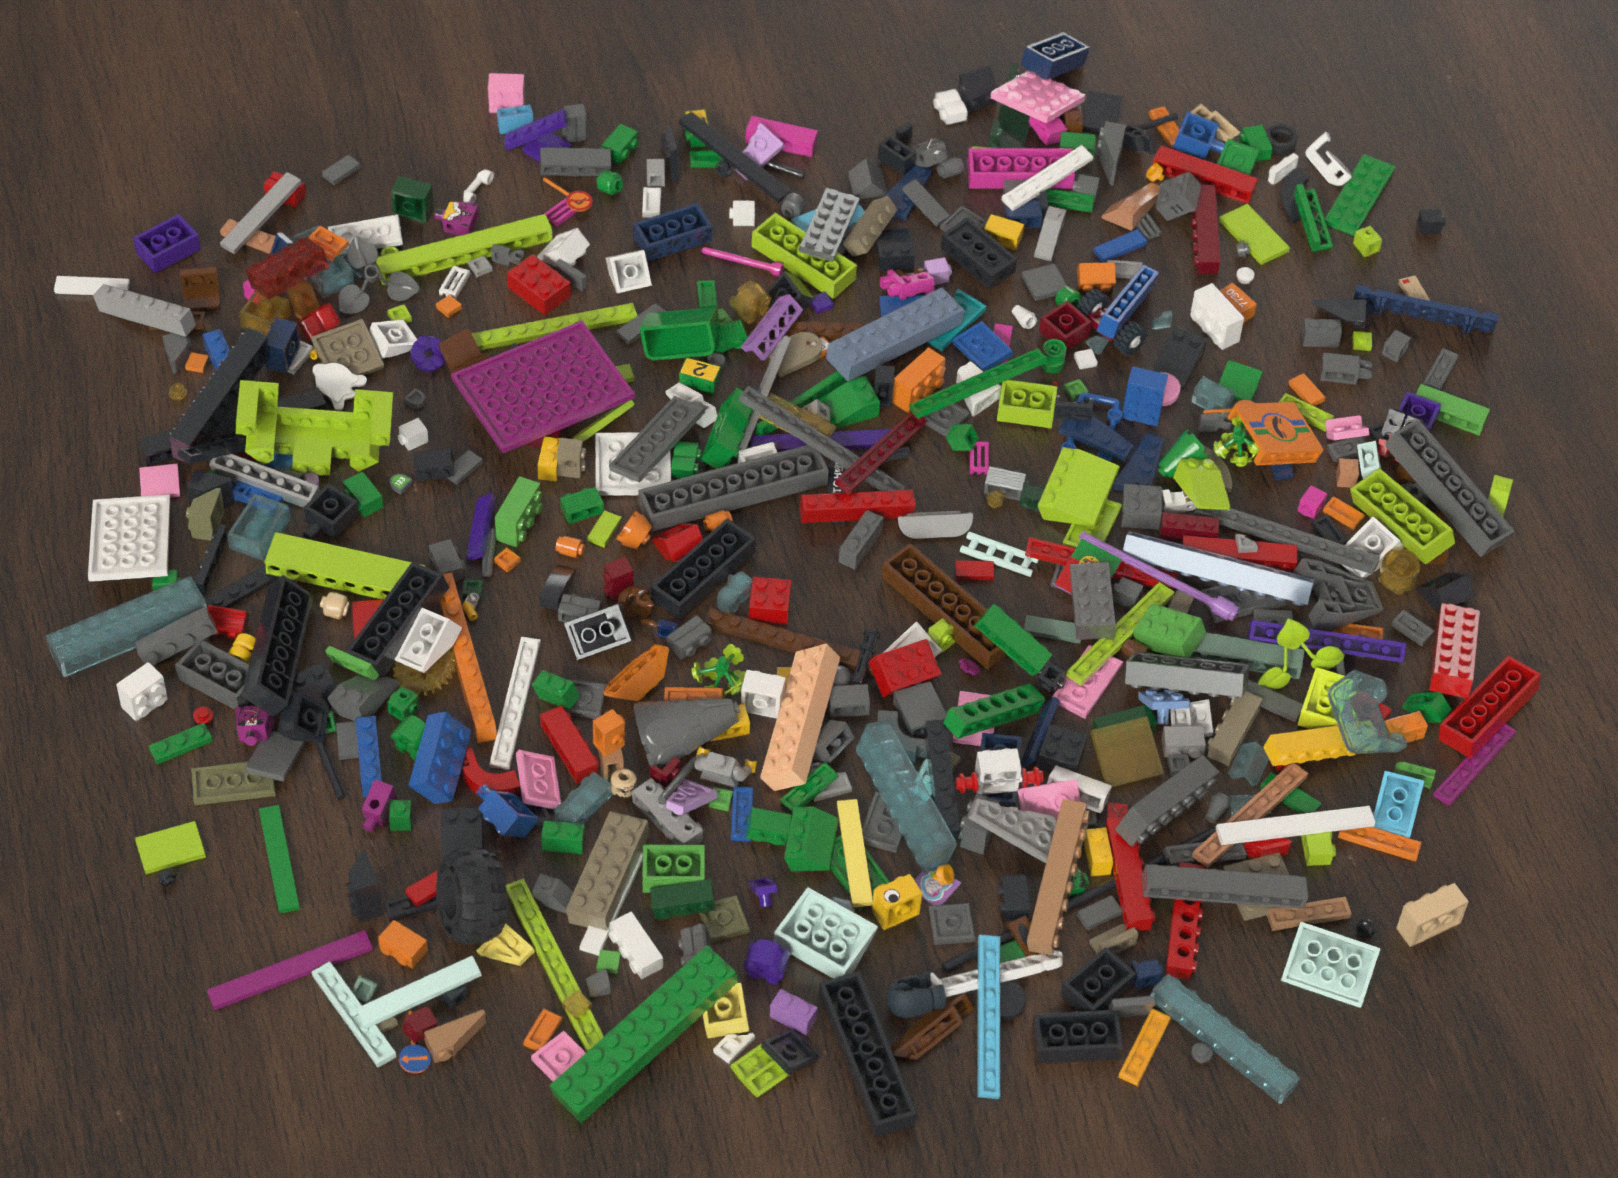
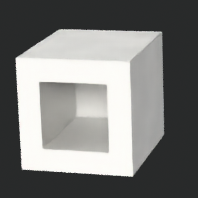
M733 201V208H730V219H733V226H754V201Z
M417 418L399 426L398 440L409 451L427 443L428 432L420 419Z

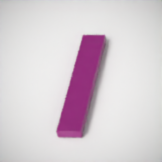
M1505 724L1472 758L1466 757L1439 786L1433 796L1450 807L1511 740L1517 730Z

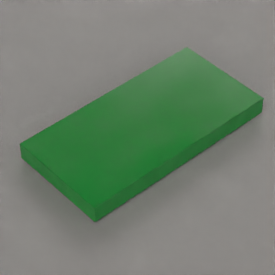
M840 835L835 838L830 869L850 896L842 836ZM865 848L873 900L874 889L879 885H886L890 881ZM862 906L858 908L859 910H862L868 906Z

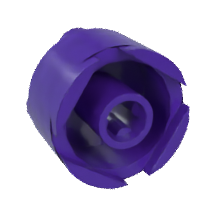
M758 939L757 943H754V940L751 941L743 964V968L747 972L746 976L753 980H758L759 978L767 979L768 983L778 985L779 981L783 979L790 952L787 949L784 952L780 949L781 945L769 940Z

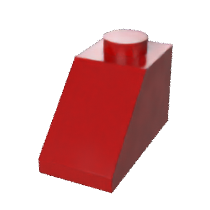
M1285 837L1245 842L1244 848L1250 858H1260L1276 853L1284 856L1289 853L1292 841Z

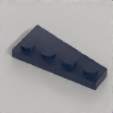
M915 165L883 196H889L898 209L893 217L904 221L908 219L915 204L902 191V188L915 179L925 188L932 175V170Z
M1093 415L1091 421L1065 419L1059 427V433L1123 462L1126 461L1133 450L1134 445Z
M1146 433L1114 482L1112 489L1123 491L1124 484L1152 486L1165 437Z

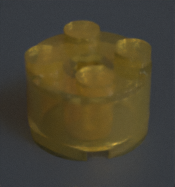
M748 281L736 290L738 294L736 297L732 296L729 302L733 310L747 324H751L758 315H765L770 308L768 306L771 297L756 281L755 283Z
M1392 549L1388 551L1382 560L1378 577L1379 582L1387 589L1399 595L1411 590L1415 586L1419 575V558L1407 549H1402V551Z

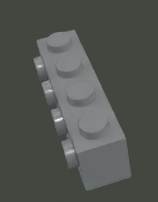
M651 778L632 791L633 803L674 845H698L703 841L702 826L698 822H694L688 812L684 815H677L672 810L666 808L667 800L665 803L658 801V797L664 791L661 784L656 783Z

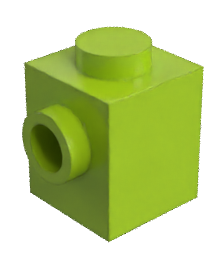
M1371 226L1356 231L1353 244L1364 257L1379 252L1382 243L1381 237Z

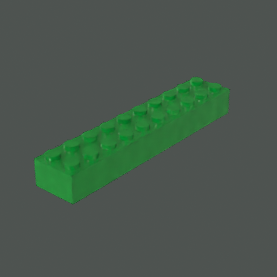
M708 945L704 947L551 1083L550 1088L553 1095L580 1123L585 1121L738 983L736 972Z

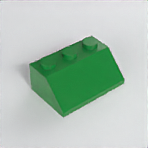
M815 807L793 808L784 857L790 871L830 870L838 826L837 817Z

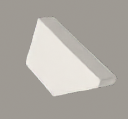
M755 1034L726 1035L714 1048L713 1052L730 1065L755 1039Z

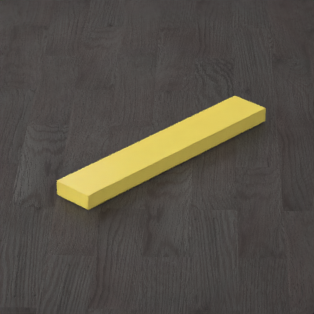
M857 799L837 801L852 907L872 906L873 900Z

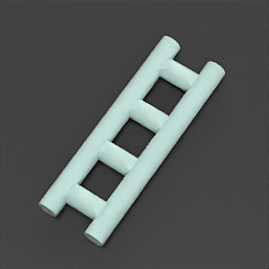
M968 532L967 539L971 540L969 546L962 545L960 548L961 553L983 561H993L995 565L1029 577L1033 573V570L1029 569L1031 562L1038 563L1039 561L1038 559L1026 557V551L972 532ZM978 543L989 546L986 553L975 550ZM996 549L1006 552L1004 559L993 556ZM1014 555L1024 559L1021 566L1011 562Z

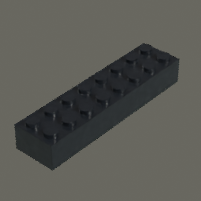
M249 327L244 333L240 334L238 342L230 348L226 359L220 362L218 370L211 374L209 382L205 387L201 388L197 399L191 402L187 413L181 416L179 424L170 431L169 438L172 457L193 466L194 463L190 464L178 456V450L210 442L238 402L240 380L253 381L269 359L268 336Z
M284 575L268 587L242 692L244 698L271 716H275L288 706L313 600L312 594Z
M860 972L820 982V1000L874 1137L915 1126L917 1113Z

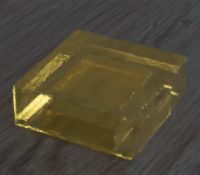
M577 990L562 1001V1006L577 1019L592 1007V1003Z

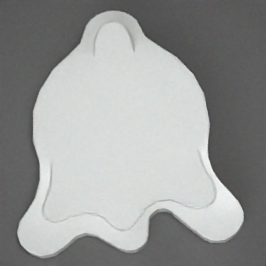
M338 363L316 364L313 367L316 388L320 389L324 397L331 400L335 411H342L344 402L355 397V392L352 390L353 387H361L366 384L367 379L365 376L353 374L345 366Z

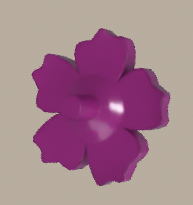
M966 658L959 660L961 663L960 668L965 673L969 672L972 676H976L978 672L980 673V667L974 661Z

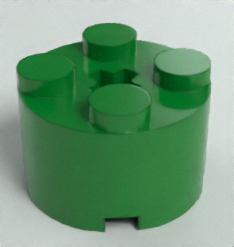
M407 715L391 734V738L396 743L394 747L401 753L408 752L415 761L426 723L413 715L409 717Z

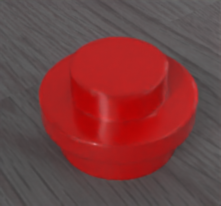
M209 707L197 708L193 713L194 721L198 724L204 723L208 725L213 719V711Z

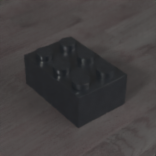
M1105 947L1063 983L1061 997L1078 1012L1105 1011L1113 999H1119L1133 987L1136 973Z

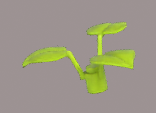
M1287 619L1283 629L1277 636L1278 644L1284 647L1283 669L1280 667L1269 669L1262 675L1257 684L1270 690L1284 687L1289 682L1290 674L1286 672L1288 648L1295 650L1301 645L1308 655L1314 659L1311 662V666L1314 669L1316 667L1324 670L1331 669L1338 665L1345 655L1339 648L1333 646L1320 649L1316 655L1312 654L1304 644L1310 636L1309 630L1299 622Z

